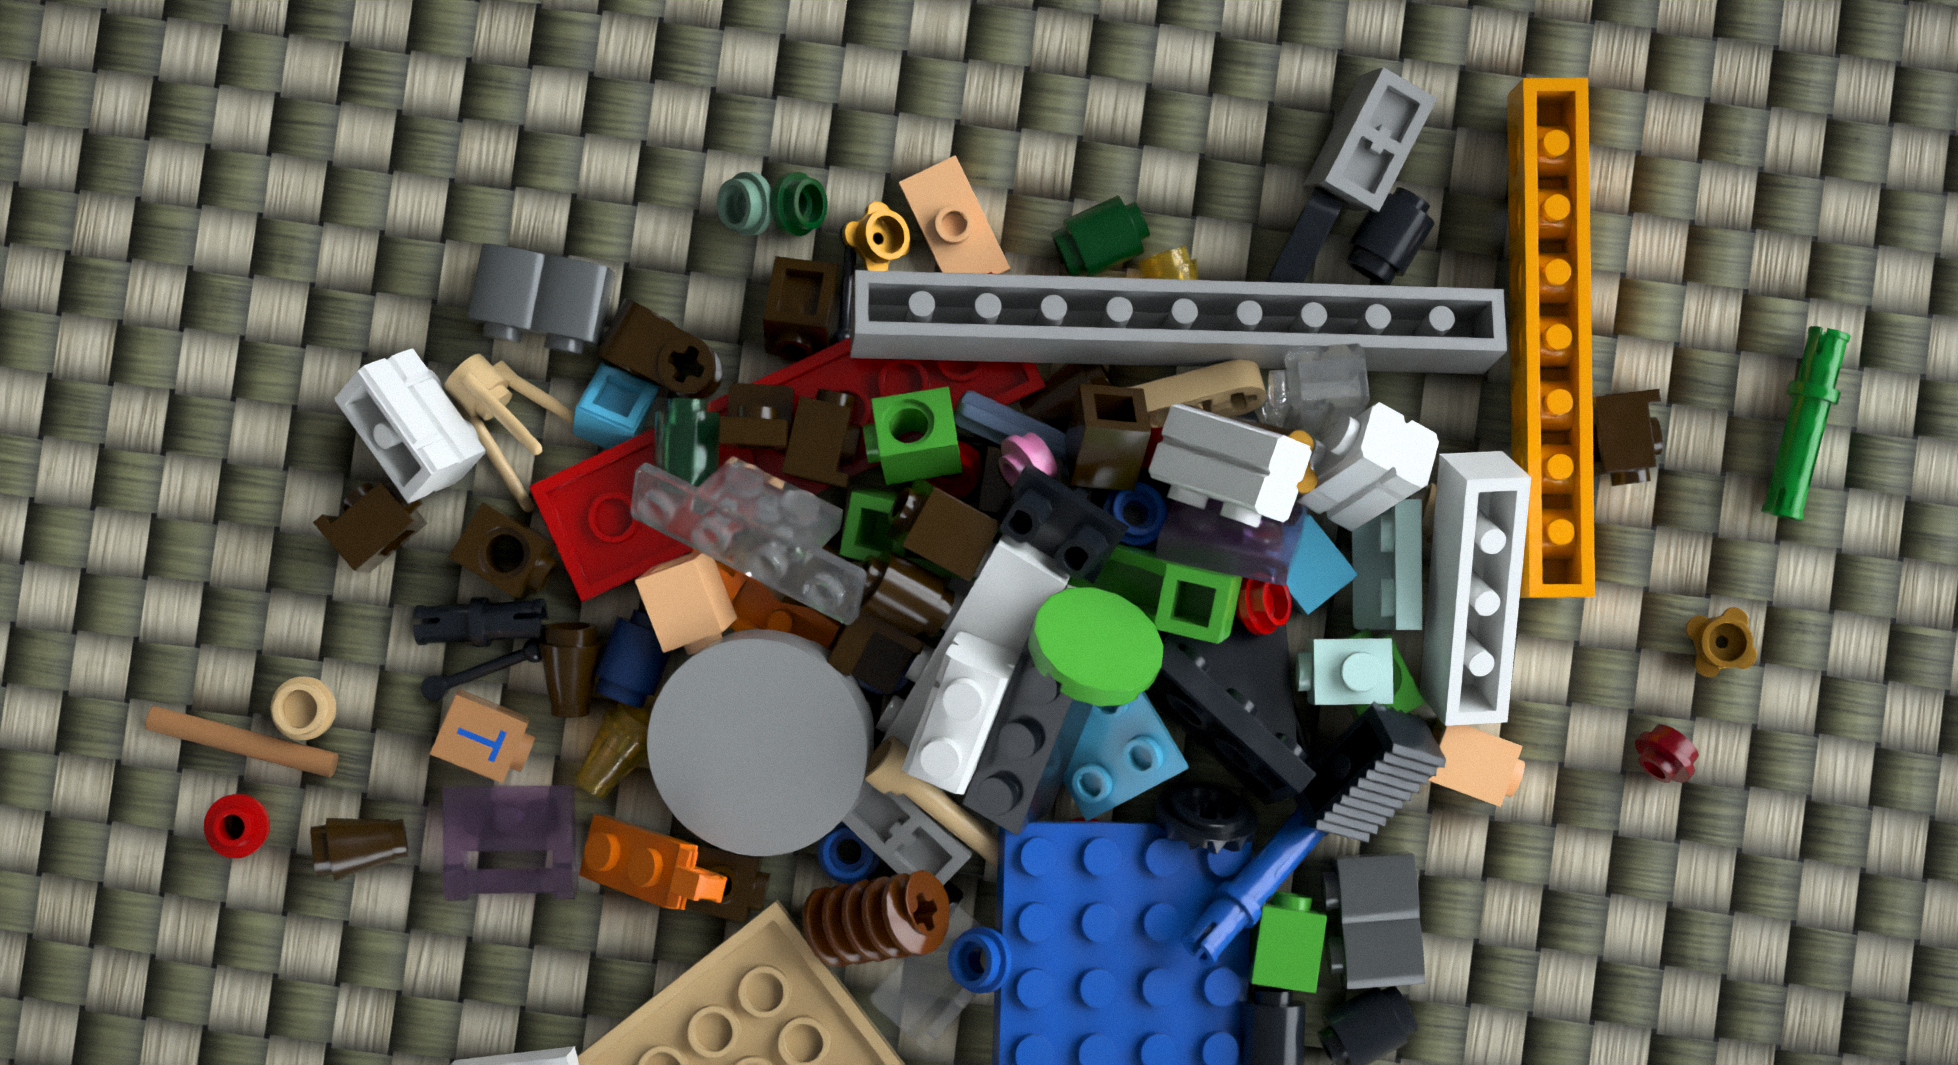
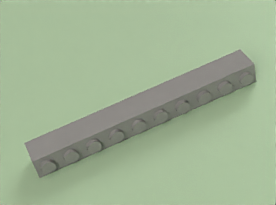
M855 270L850 296V358L1207 367L1230 360L1243 359L1257 363L1259 368L1484 374L1507 352L1504 289Z

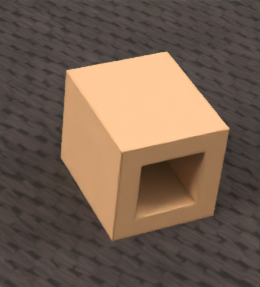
M710 547L653 566L635 580L663 653L684 646L687 655L695 654L712 642L722 638L721 633L737 619Z
M1437 718L1432 735L1444 754L1446 763L1445 768H1437L1436 777L1432 776L1428 781L1501 807L1505 795L1512 797L1520 785L1525 762L1518 758L1523 746L1467 725L1445 726Z

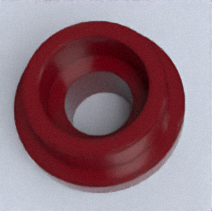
M1658 724L1651 732H1642L1636 739L1635 747L1640 755L1638 762L1643 770L1654 779L1663 783H1669L1671 780L1685 783L1694 774L1693 764L1699 757L1698 751L1692 742L1679 731L1667 725Z

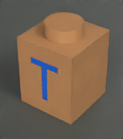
M458 688L430 755L503 783L509 768L518 772L522 771L536 737L525 733L529 723L528 716Z

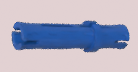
M1297 806L1295 812L1232 882L1225 881L1221 883L1214 891V902L1193 926L1180 937L1181 943L1188 953L1194 957L1202 948L1204 953L1199 957V962L1212 966L1222 951L1243 928H1252L1259 921L1262 914L1260 908L1320 840L1329 833L1309 828Z

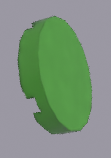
M1094 587L1068 588L1049 596L1034 617L1028 641V648L1034 665L1045 679L1049 673L1054 680L1061 683L1059 691L1073 700L1099 707L1120 706L1136 700L1139 693L1149 689L1162 666L1164 646L1155 624L1138 606L1118 594Z

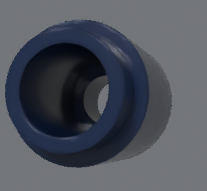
M633 609L630 619L616 617L595 674L600 676L595 689L596 692L637 708L644 707L648 695L655 696L672 650L663 653L648 613Z

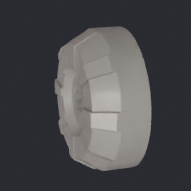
M757 628L741 630L719 638L693 654L671 675L663 686L654 704L648 725L647 751L650 770L659 794L667 807L696 836L711 845L737 854L749 856L782 855L797 851L820 840L832 831L849 812L866 781L864 777L868 771L874 751L875 728L869 703L866 701L862 690L851 674L847 676L827 663L829 653L827 648L813 640L810 641L787 632L757 630Z

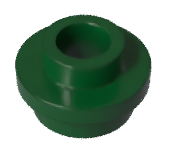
M801 172L783 174L776 181L771 194V211L777 227L788 236H804L824 222L827 215L828 201L822 184Z

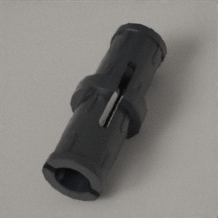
M472 597L470 604L416 605L413 619L422 620V624H414L413 633L418 646L429 643L471 641L473 646L490 647L493 640L545 639L546 624L541 625V620H549L548 608L544 598L533 601L491 603L487 597Z

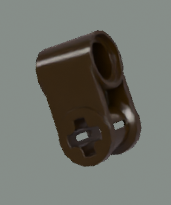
M627 298L624 299L595 355L641 380L646 381L648 379L678 396L692 401L704 400L712 396L721 386L724 376L723 364L719 356L706 343L676 327L674 323ZM697 358L699 364L704 367L703 374L699 378L689 375L685 379V375L678 370L679 364L683 359L693 362Z

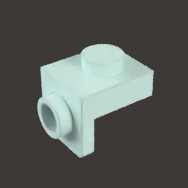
M1392 638L1306 639V652H1297L1295 658L1297 691H1307V702L1313 705L1371 704L1373 701L1377 704H1393Z

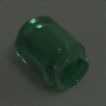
M672 398L668 399L667 411H655L654 474H660V490L712 491V475H719L720 413L707 412V400Z

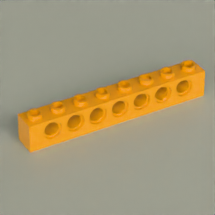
M1523 78L1507 94L1511 459L1531 476L1519 598L1595 597L1588 78Z

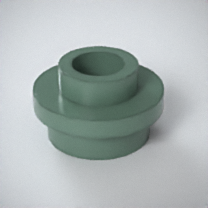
M756 172L738 173L732 179L724 182L718 192L717 210L722 223L727 228L735 230L744 236H754L763 233L770 225L773 217L771 211L772 190L762 175Z

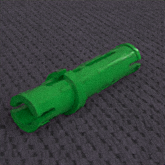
M1810 326L1808 328V338L1797 380L1789 381L1787 394L1792 397L1765 504L1762 505L1761 509L1763 513L1781 518L1787 516L1788 519L1803 521L1804 518L1803 511L1831 405L1836 406L1839 403L1841 392L1835 388L1846 346L1851 337L1845 332L1827 328V332H1823V328L1818 326Z

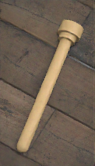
M895 736L885 739L873 751L864 779L882 794L890 791L895 796L901 794L907 796L997 869L998 836L935 785L910 776L901 770L909 747Z

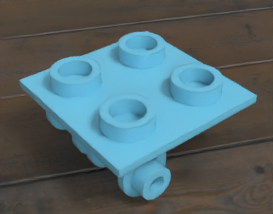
M1145 691L1139 693L1136 700L1125 705L1101 707L1093 705L1063 782L1085 820L1089 821L1183 772L1189 766Z

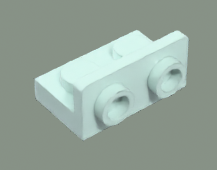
M1404 499L1352 531V567L1358 574L1352 580V625L1355 629L1422 630V499Z

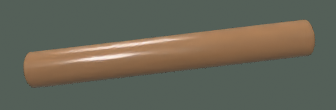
M158 706L150 708L145 721V729L148 731L332 778L338 764V753Z

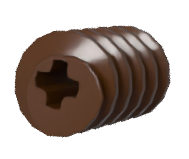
M924 870L913 872L911 875L901 873L891 876V878L884 876L872 879L871 881H857L851 885L843 883L832 888L826 886L814 889L806 898L803 908V929L808 945L815 956L822 962L838 968L851 964L859 965L871 961L879 962L891 958L900 959L911 955L920 956L934 952L943 943L949 929L950 906L948 895L942 883L932 873Z

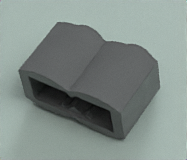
M482 243L467 318L484 325L482 336L520 343L522 333L546 337L544 347L547 349L582 355L584 344L599 347L602 342L615 272L607 266L591 262L545 255L508 246Z
M1399 851L1331 856V871L1321 872L1323 907L1325 910H1334L1336 918V935L1326 936V958L1329 974H1339L1341 985L1346 989L1425 984L1424 950L1419 919V889L1414 853Z

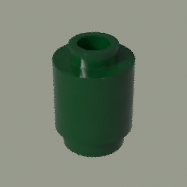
M1119 195L1064 219V227L1051 232L1053 242L1069 276L1074 277L1084 273L1087 277H1093L1143 254L1144 249L1141 240L1150 237L1148 226L1137 203L1134 201L1125 206Z

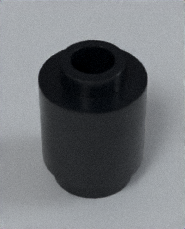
M1397 187L1393 194L1388 193L1380 211L1373 212L1368 210L1348 243L1352 251L1347 257L1346 263L1366 278L1380 285L1390 286L1395 276L1402 277L1435 224L1432 218L1426 214L1430 205L1418 195L1401 187Z
M1388 986L1383 990L1373 987L1323 1013L1322 1019L1325 1028L1317 1031V1035L1333 1065H1340L1342 1063L1346 1065H1368L1408 1043L1407 1036L1418 1031V1025L1408 1003L1396 986Z
M1277 987L1254 988V998H1248V1001H1241L1240 1063L1242 1065H1304L1306 1003L1293 1000V990Z

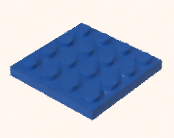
M1035 821L1028 823L1025 830L1018 836L999 825L996 931L1008 943L1012 964L1006 982L994 991L992 1065H1242L1240 1063L1241 1001H1248L1250 928H1243L1222 951L1212 966L1199 962V957L1204 953L1202 948L1194 957L1191 956L1181 943L1180 937L1193 926L1214 902V891L1221 883L1225 881L1232 882L1251 861L1252 841L1244 843L1240 851L1231 852L1221 848L1218 854H1212L1207 848L1197 847L1190 850L1188 843L1168 839L1167 830L1161 829L1155 822Z

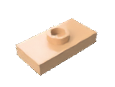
M956 155L899 182L900 189L941 273L987 274L992 272L993 274H1006L1010 272L1011 268Z

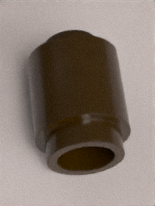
M890 549L884 550L878 557L873 555L867 556L860 565L852 584V589L858 592L856 602L858 608L912 636L918 633L928 637L934 636L947 620L955 599V592L944 586L943 577Z

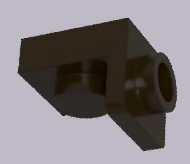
M775 256L763 317L766 353L779 355L783 359L798 362L829 347V327L838 283V264Z
M731 384L729 387L728 415L720 416L719 443L726 448L787 451L793 426L794 390L790 386Z

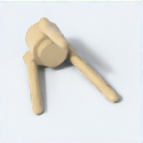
M480 353L475 354L462 362L452 372L445 382L444 389L457 401L454 407L462 418L469 421L475 428L478 439L486 450V455L523 511L527 513L532 512L534 503L479 415L485 421L495 417L530 453L539 455L542 452L541 444L505 407L512 398V393L507 387H511L571 424L574 421L575 411L518 376L503 360L492 366Z

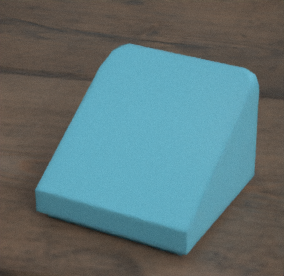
M601 362L575 408L572 430L574 435L606 449H610L640 435L659 392V386Z

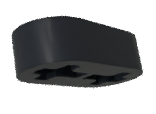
M1317 187L1313 189L1265 282H1304L1344 201Z

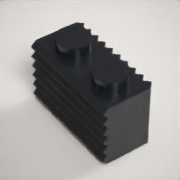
M1373 701L1309 766L1316 773L1315 777L1300 794L1293 797L1309 828L1362 842H1369L1370 834H1377L1378 825L1385 826L1386 820L1394 818L1395 809L1402 810L1403 801H1411L1412 793H1419L1420 784L1427 785L1428 779L1432 776L1436 777L1437 768H1445L1446 758L1425 720L1418 714L1414 717L1410 712L1405 714L1401 709L1396 711L1392 706L1390 708H1387L1384 704L1379 706Z

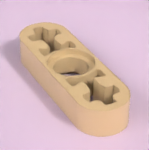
M1243 359L1230 360L1128 387L1144 389L1150 428L1164 427L1170 407L1176 404V402L1229 418L1230 416H1240L1257 409L1265 402L1267 397L1258 364Z

